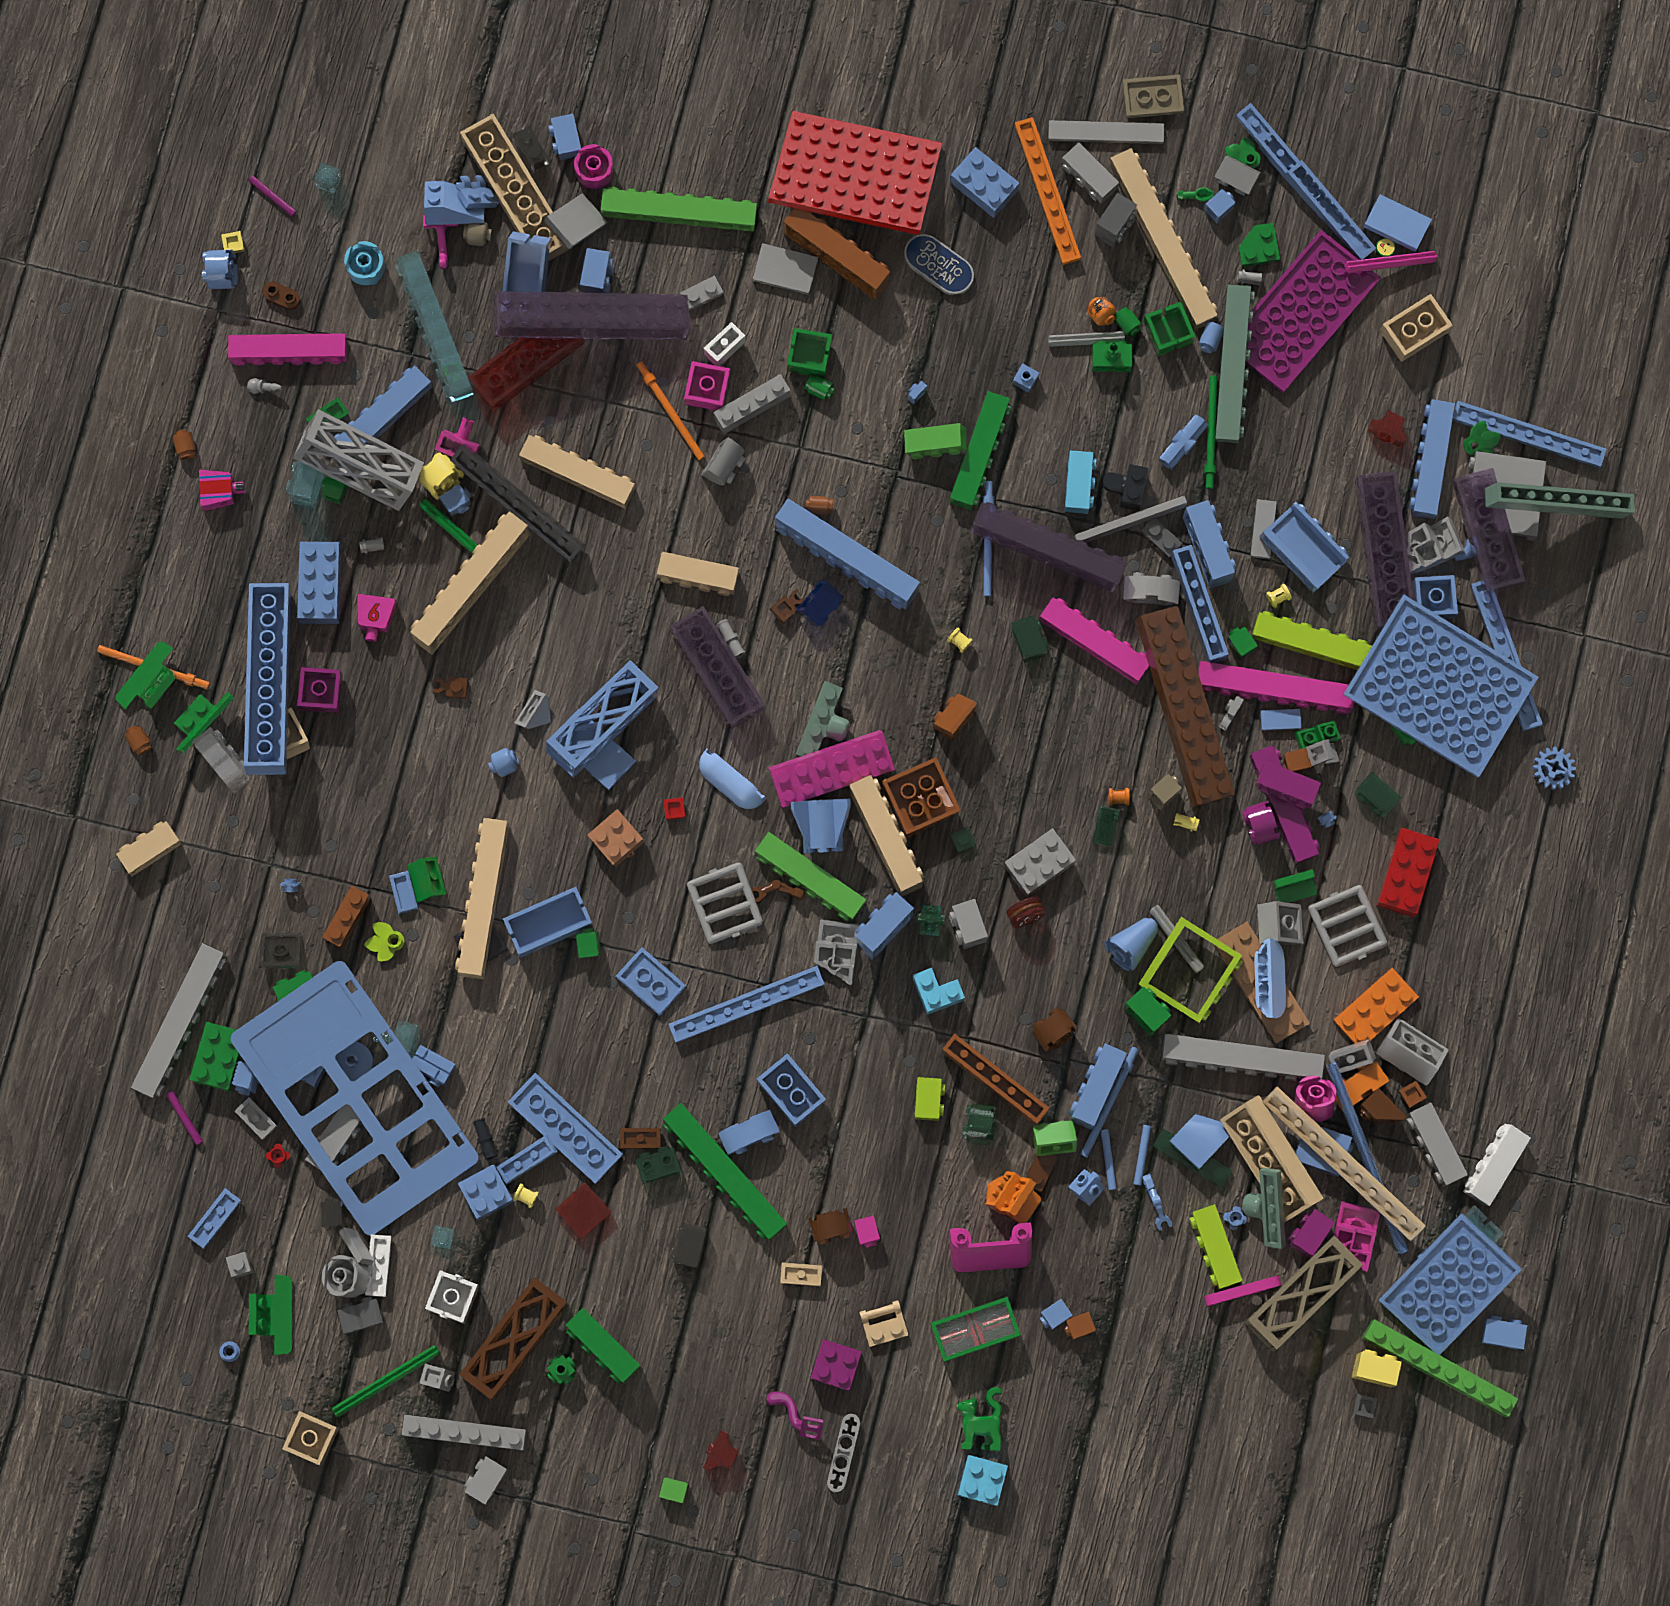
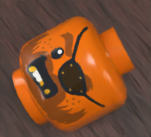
M1096 297L1089 303L1088 315L1098 326L1110 325L1115 320L1116 308L1106 297Z

